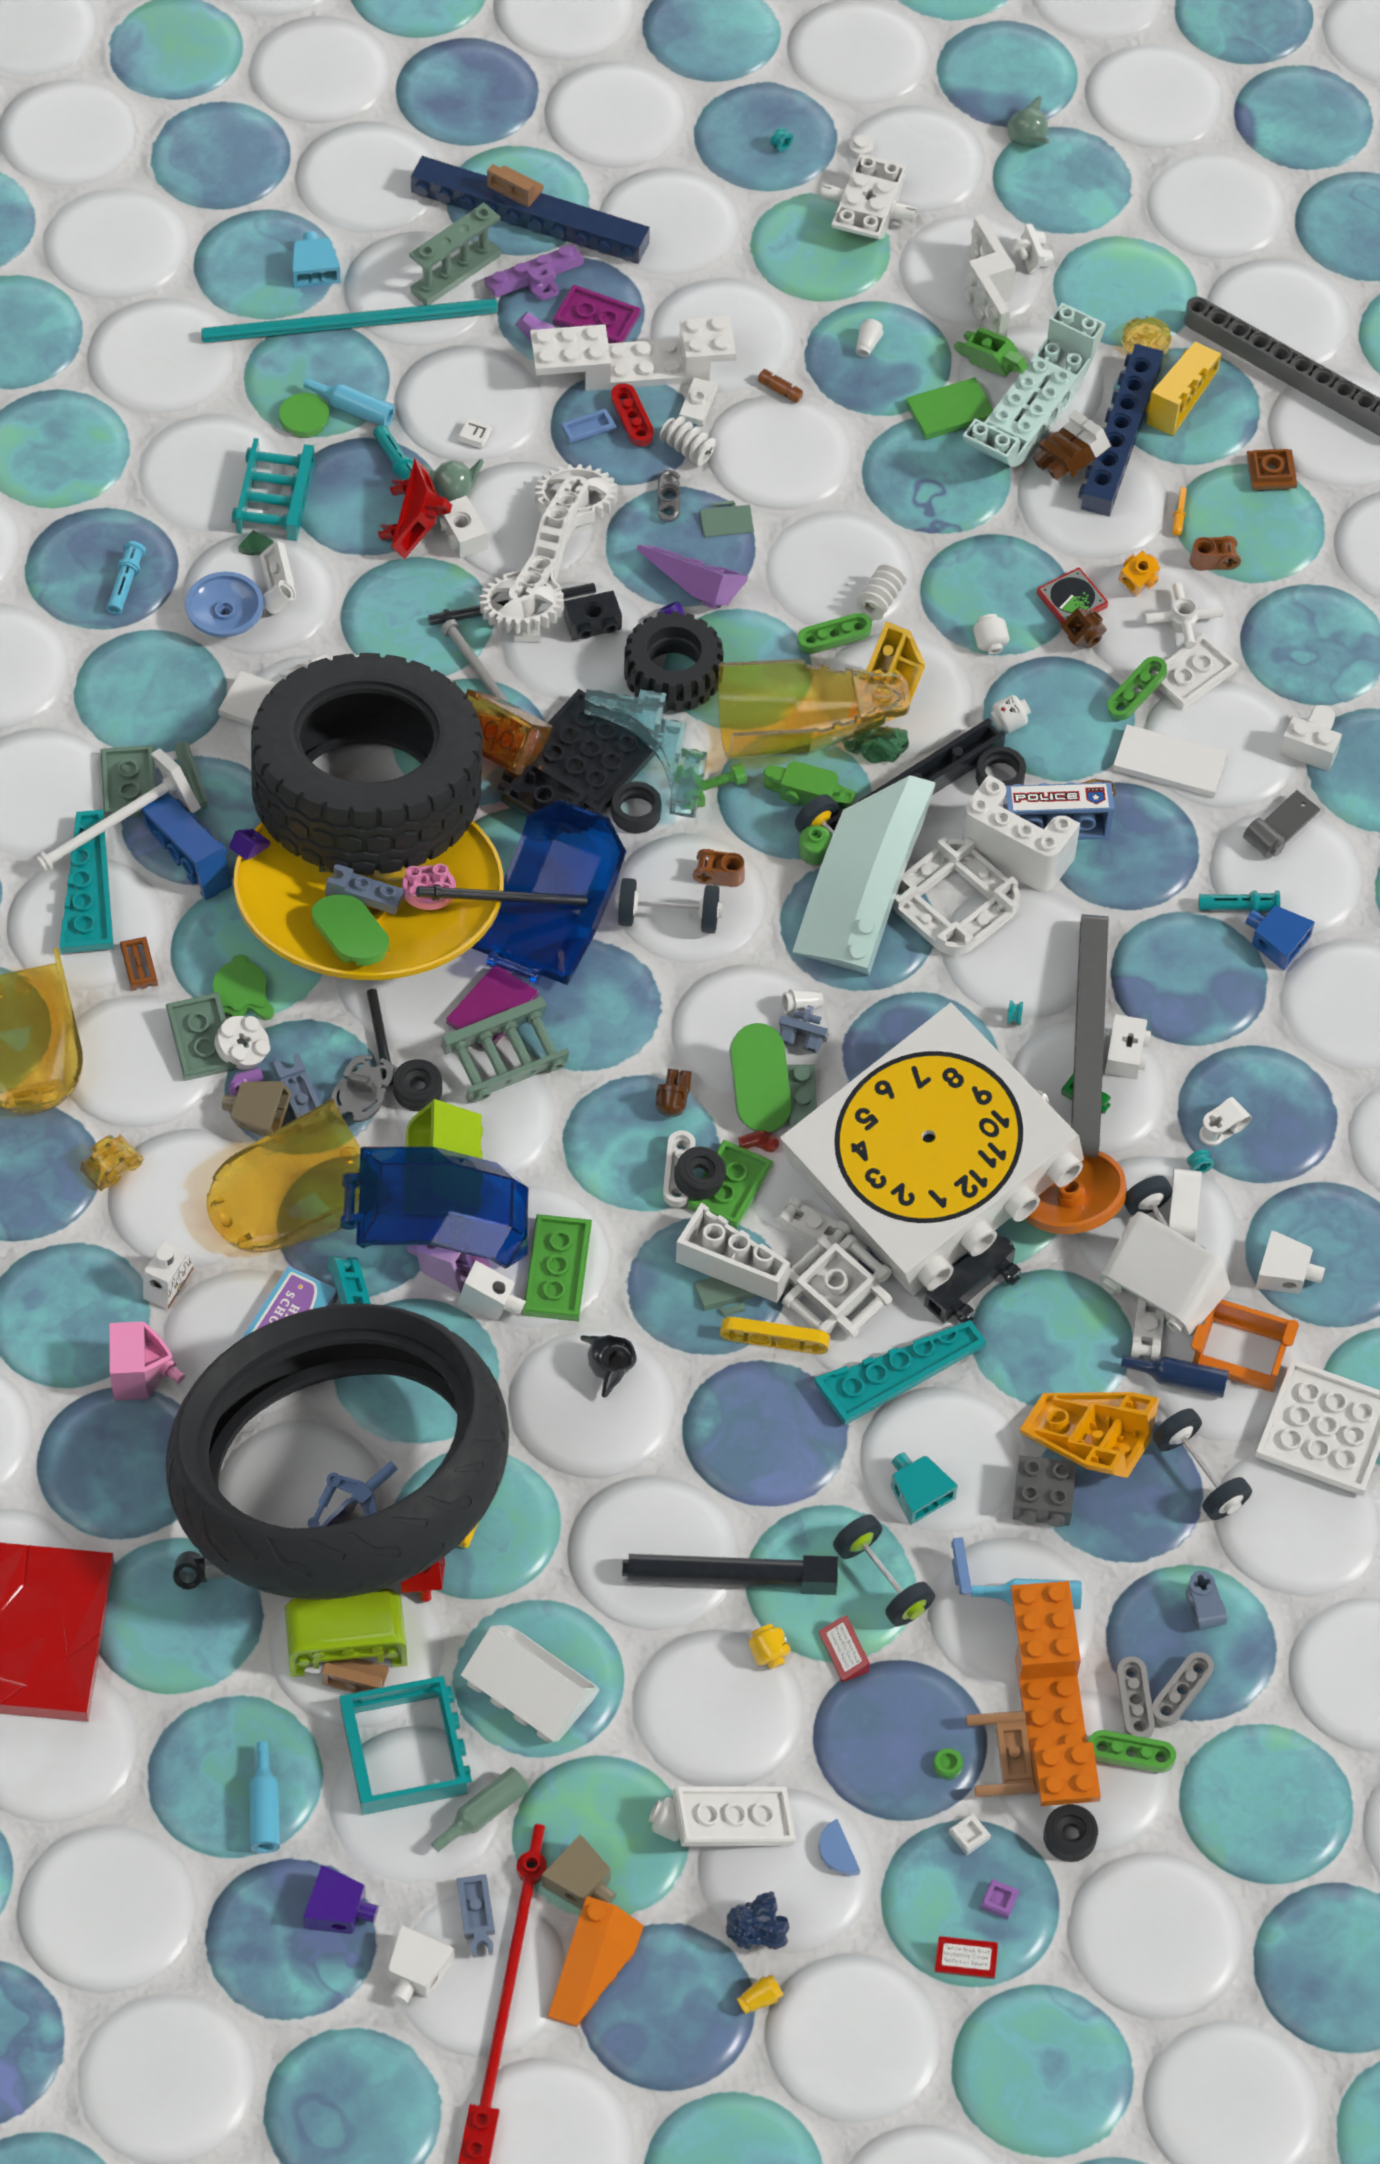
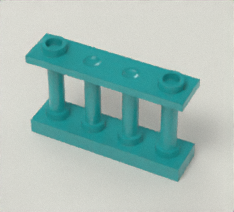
M254 438L252 448L248 447L246 451V463L248 465L238 508L234 507L232 511V523H236V533L242 534L244 522L276 525L286 529L287 540L297 541L315 463L314 445L304 444L302 454L292 456L260 452L259 438ZM258 462L296 466L298 473L288 476L257 472L256 469ZM253 482L291 486L294 491L293 494L284 496L252 492ZM249 502L287 506L289 513L279 516L247 512Z

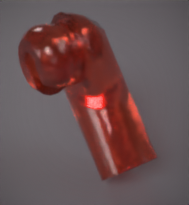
M764 1130L738 1137L739 1146L744 1149L755 1146L766 1152H774L779 1147L778 1138Z

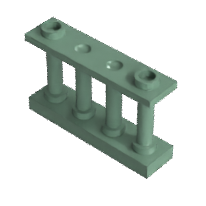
M482 203L410 252L409 257L422 267L423 278L410 286V293L424 305H430L501 256V249L488 239V228L500 221V216L485 203ZM478 236V240L469 245V241ZM460 248V252L451 258V253ZM441 261V265L432 271V267Z
M542 996L443 1035L441 1047L444 1054L447 1055L453 1052L458 1055L472 1084L467 1089L466 1099L468 1102L475 1099L476 1101L485 1100L492 1092L549 1069L557 1071L566 1065L570 1053L568 1048L556 1051L541 1020L547 1006ZM524 1023L532 1025L546 1057L534 1062L531 1061L516 1030L519 1025ZM502 1032L507 1034L522 1065L507 1072L492 1041L494 1035ZM477 1042L482 1044L497 1075L482 1082L467 1051L469 1045Z

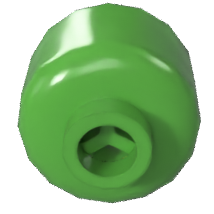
M811 825L802 830L799 836L798 853L805 862L815 865L822 864L832 838L827 828L820 825Z

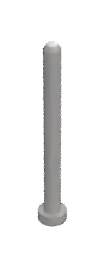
M455 619L446 621L441 627L442 633L447 637H451L505 715L513 717L515 709L458 631L460 627Z

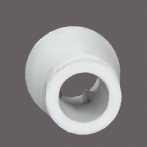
M866 319L864 323L860 324L855 351L857 355L864 358L870 356V353L883 335V325L879 321Z
M789 989L788 992L782 994L783 1011L785 1014H791L792 1016H794L795 1010L805 1012L808 1005L813 1006L814 1009L822 1008L824 1005L821 991Z

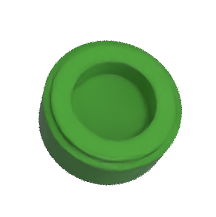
M951 1748L938 1751L933 1761V1769L936 1775L946 1780L954 1779L960 1775L963 1767L961 1754Z

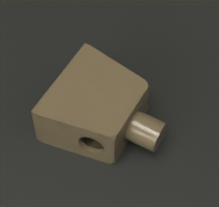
M281 1081L243 1082L240 1084L237 1096L228 1094L223 1096L222 1110L230 1111L231 1119L241 1129L277 1140L292 1092Z
M581 1835L542 1874V1886L579 1909L583 1908L587 1896L612 1903L617 1895L606 1886L611 1880V1869Z

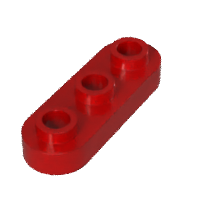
M626 383L615 385L611 390V403L629 441L639 447L649 445L654 439V428L635 388Z

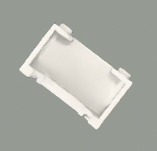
M1137 1212L1130 1219L1100 1274L1101 1286L1105 1291L1110 1294H1121L1126 1289L1163 1311L1168 1320L1166 1324L1171 1330L1176 1333L1182 1332L1189 1337L1231 1289L1224 1263L1220 1258L1143 1212Z

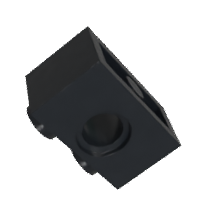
M614 590L564 601V619L572 641L588 639L605 633L611 634L622 630V612Z

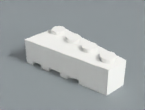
M702 1202L677 1240V1263L773 1302H778L789 1284V1261L764 1244L758 1245L750 1239L749 1234L743 1230L739 1232L730 1226L727 1219L721 1215L717 1217L711 1213L709 1207Z

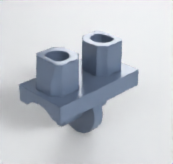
M808 1005L805 1012L795 1010L794 1017L802 1019V1021L783 1015L780 1016V1036L784 1044L793 1046L797 1034L806 1036L803 1048L807 1051L818 1053L823 1041L827 1042L829 1037L828 1028L810 1023L820 1025L822 1019L820 1016L813 1015V1006Z

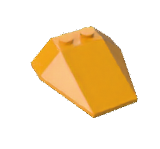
M1135 1392L1043 1393L1021 1426L1020 1433L1086 1469L1128 1478L1151 1441L1159 1399L1158 1397Z

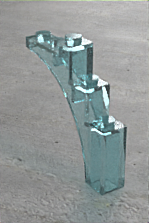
M587 689L584 713L605 718L625 727L642 739L653 750L663 765L669 780L671 794L669 814L696 818L706 772L707 752L684 748L687 723L673 719H663L666 709V693L640 689L639 698L625 694L619 695L606 693L601 690Z

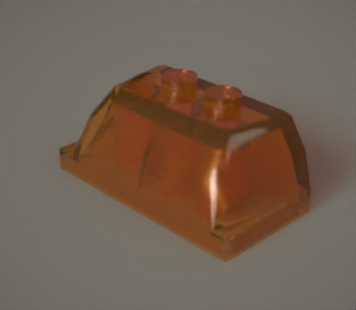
M467 689L466 696L472 703L482 728V756L514 774L522 775L524 768L531 765L540 756L554 726L504 699Z

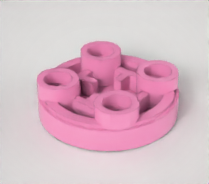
M439 863L434 866L420 867L410 866L406 869V875L402 880V889H405L403 897L410 905L425 910L439 909L448 905L453 899L440 898L439 901H433L428 897H417V887H432L433 884H439L444 888H456V882L445 864Z

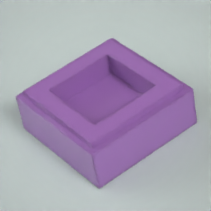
M992 1879L980 1909L1008 1920L1020 1890Z

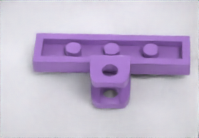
M573 245L563 246L559 250L540 255L535 259L519 263L514 267L485 277V287L497 298L529 285L530 292L537 299L546 300L559 294L558 286L554 282L556 275L583 265V255Z

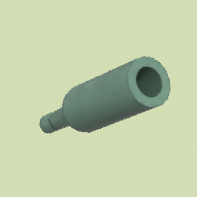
M510 1767L458 1809L453 1824L441 1836L431 1842L434 1850L439 1852L460 1835L476 1833L529 1790L526 1780L515 1768Z

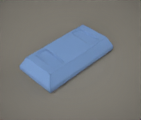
M606 408L560 424L570 444L616 429V425Z

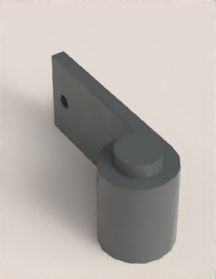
M1296 790L1265 820L1261 818L1255 819L1245 830L1243 838L1267 858L1271 856L1276 857L1282 852L1285 844L1320 812V808Z

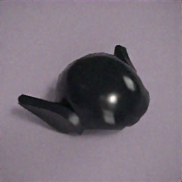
M582 1335L581 1341L591 1344L587 1354L589 1366L596 1377L603 1379L601 1396L603 1398L608 1397L613 1388L634 1367L637 1361L633 1344L626 1338L612 1335Z

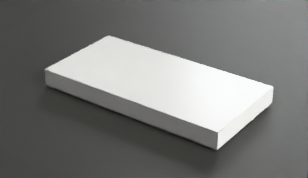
M1126 725L1113 765V771L1214 798L1228 752Z
M675 1787L672 1790L681 1846H793L796 1842L787 1787Z

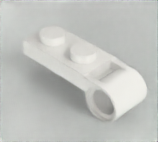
M279 541L274 542L260 554L268 591L263 595L264 607L272 614L279 613L296 598L285 544Z

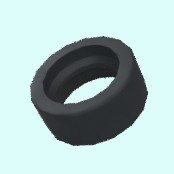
M1004 746L991 747L978 758L975 779L979 787L988 776L985 772L986 767L995 763L1007 764L1016 771V777L1001 781L1005 786H1012L1014 784L1024 785L1027 766L1024 758L1018 751Z
M634 781L625 783L614 792L611 802V814L613 821L620 829L629 833H644L653 829L660 821L662 801L660 794L653 786L644 782ZM638 798L649 802L652 805V810L644 816L635 817L624 813L621 810V804L629 799Z

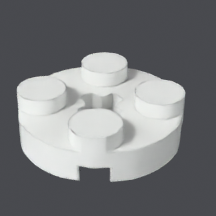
M233 1016L228 1018L218 1029L214 1040L216 1051L221 1059L226 1063L230 1061L237 1065L235 1068L241 1070L257 1067L270 1051L268 1035L260 1025L259 1020L253 1016ZM239 1038H242L246 1041L247 1048H245L243 1044L237 1043Z

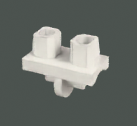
M1025 224L1024 233L1014 239L1015 243H1013L1010 250L1014 257H1021L1025 261L1029 274H1036L1040 267H1049L1054 256L1051 250H1043L1046 244L1044 232H1035L1032 224Z

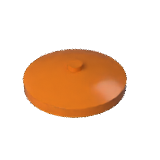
M1099 1151L1098 1158L1084 1157L1081 1161L1083 1168L1079 1175L1064 1187H1058L1053 1183L1038 1195L1040 1198L1039 1205L1025 1220L1040 1230L1055 1234H1076L1100 1227L1120 1211L1126 1200L1127 1184L1122 1167L1115 1159Z

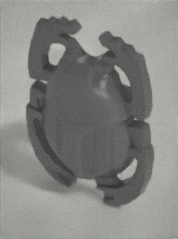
M372 1055L355 1056L346 1067L343 1074L344 1078L335 1086L331 1095L330 1107L334 1115L341 1118L343 1114L349 1112L353 1114L355 1122H363L372 1118L384 1102L386 1089L381 1087H390L393 1081L395 1065L382 1058L380 1062L384 1065L371 1067L367 1061L373 1059ZM364 1064L363 1067H360L355 1072H352L355 1069V1067ZM382 1069L387 1071V1076L385 1079H382L381 1077ZM338 1093H339L340 1102H341V1104H342L341 1106H339V1105L337 1104V1096H338Z

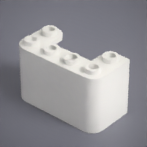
M988 775L966 805L962 840L965 841L966 838L972 840L975 843L974 849L998 870L1011 877L1013 876L1018 881L1037 891H1050L1075 860L1080 823L1066 816H1056L1048 823L1045 829L1032 824L999 806L1006 796V786L1000 780Z

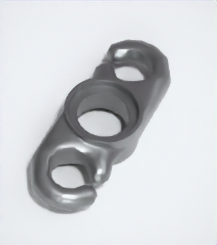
M665 470L658 477L657 500L659 503L658 510L660 511L658 517L665 522L675 521L680 515L681 491L679 488L680 482L678 481L680 475L674 470ZM668 476H672L676 479V481L670 483L666 481L665 478ZM666 492L674 493L676 497L673 499H665L662 495ZM669 509L673 511V514L664 515L662 511Z

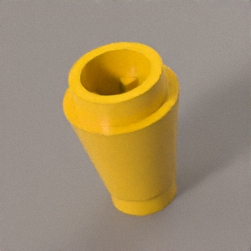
M770 1974L766 1978L762 1976L736 2000L746 2015L749 2012L779 2002L778 1998L783 1996V1992L772 1974Z

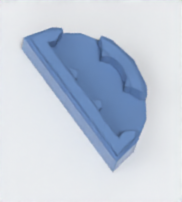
M963 1537L953 1538L951 1548L954 1555L952 1567L955 1584L959 1586V1594H971L972 1588Z
M835 1819L827 1824L821 1833L818 1847L821 1860L827 1868L843 1873L845 1876L860 1875V1868L838 1819Z

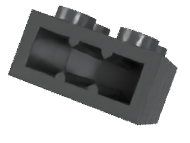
M1019 1455L1012 1519L1026 1524L1040 1522L1048 1523L1053 1527L1069 1526L1073 1508L1076 1463L1073 1461Z

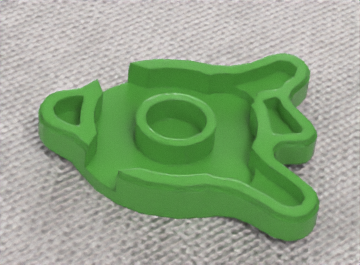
M236 955L229 963L218 970L213 979V993L219 992L225 1016L245 1017L246 1012L252 1011L262 1020L273 1018L274 1009L266 999V976L258 966L250 962L247 956Z

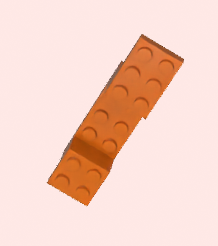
M1069 1581L1011 1585L1010 1591L1018 1641L1015 1663L1022 1711H1025L1035 1793H1039L1040 1806L1100 1802L1101 1794L1093 1742H1087L1078 1682L1081 1658Z

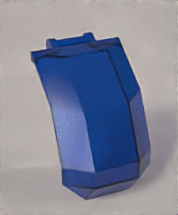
M561 799L527 815L521 838L504 878V891L586 895L588 899L587 905L502 902L492 926L471 947L488 955L486 966L502 968L528 978V982L537 984L542 976L565 985L569 984L598 930L627 852L610 818Z
M361 1147L359 1172L347 1173L342 1176L344 1209L343 1215L340 1217V1227L345 1230L357 1228L356 1245L363 1249L371 1245H432L488 1259L505 1269L528 1255L529 1188L511 1171L496 1162L438 1147ZM360 1187L359 1212L355 1213L356 1188Z

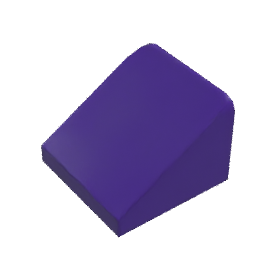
M243 829L235 831L229 847L245 860H249L268 848L271 842L254 829Z

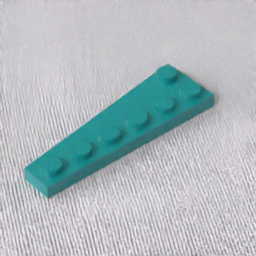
M103 810L76 812L73 838L104 819ZM104 831L71 852L67 895L64 904L65 911L59 943L60 953L114 949Z
M969 1320L939 1331L932 1336L915 1340L913 1344L900 1349L896 1347L888 1350L887 1354L879 1357H869L863 1359L860 1364L849 1368L844 1366L814 1378V1384L846 1426L986 1347V1340L972 1321Z

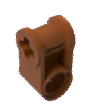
M1233 536L1200 537L1196 539L1193 543L1189 559L1190 565L1199 571L1232 570L1237 568L1241 564V558L1236 551L1237 539Z
M702 849L697 852L698 864L693 872V879L701 884H715L728 887H737L744 882L745 863L744 858L740 854L711 849Z

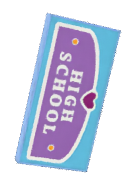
M288 1266L242 1338L286 1316L309 1309L330 1306L337 1295L336 1288Z

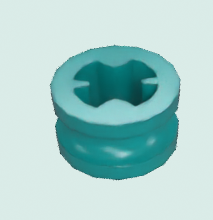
M780 127L772 135L770 145L777 147L779 152H784L791 145L794 136L791 132H787L784 127Z
M1012 1000L1009 1001L1007 1024L1015 1022L1020 1026L1023 1002L1015 1004Z
M1206 1149L1192 1153L1186 1160L1188 1165L1191 1166L1190 1170L1201 1171L1202 1174L1212 1169L1215 1164L1213 1159L1210 1158L1209 1150Z

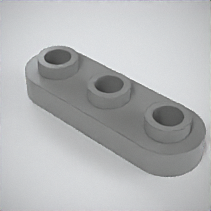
M1202 1652L1190 1654L1162 1689L1152 1704L1154 1721L1161 1726L1174 1725L1203 1689L1214 1670V1663L1209 1655ZM1198 1667L1201 1668L1203 1672L1196 1673L1193 1669ZM1184 1689L1187 1693L1179 1694L1177 1690ZM1167 1710L1170 1712V1715L1164 1716L1160 1711Z
M1126 1657L1119 1662L1116 1672L1124 1730L1128 1735L1150 1738L1154 1731L1155 1722L1146 1665L1137 1657ZM1133 1672L1136 1676L1131 1678L1126 1673ZM1137 1699L1140 1703L1132 1704L1130 1700ZM1139 1725L1143 1727L1144 1730L1136 1731L1134 1729V1726Z

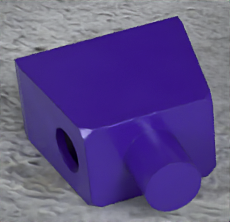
M321 1865L303 1916L304 1928L352 1934L358 1919L375 1923L379 1905L364 1902L366 1897L365 1885Z

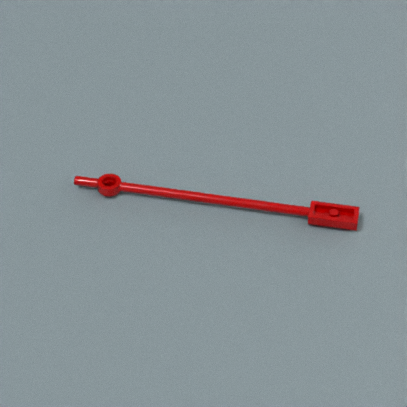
M534 1824L529 1851L523 1853L517 1861V1875L523 1881L480 2103L479 2105L469 2104L458 2164H490L500 2115V2109L491 2108L534 1884L542 1880V1874L547 1870L546 1860L540 1854L545 1833V1826L542 1824ZM529 1862L537 1864L535 1868H528L526 1865Z

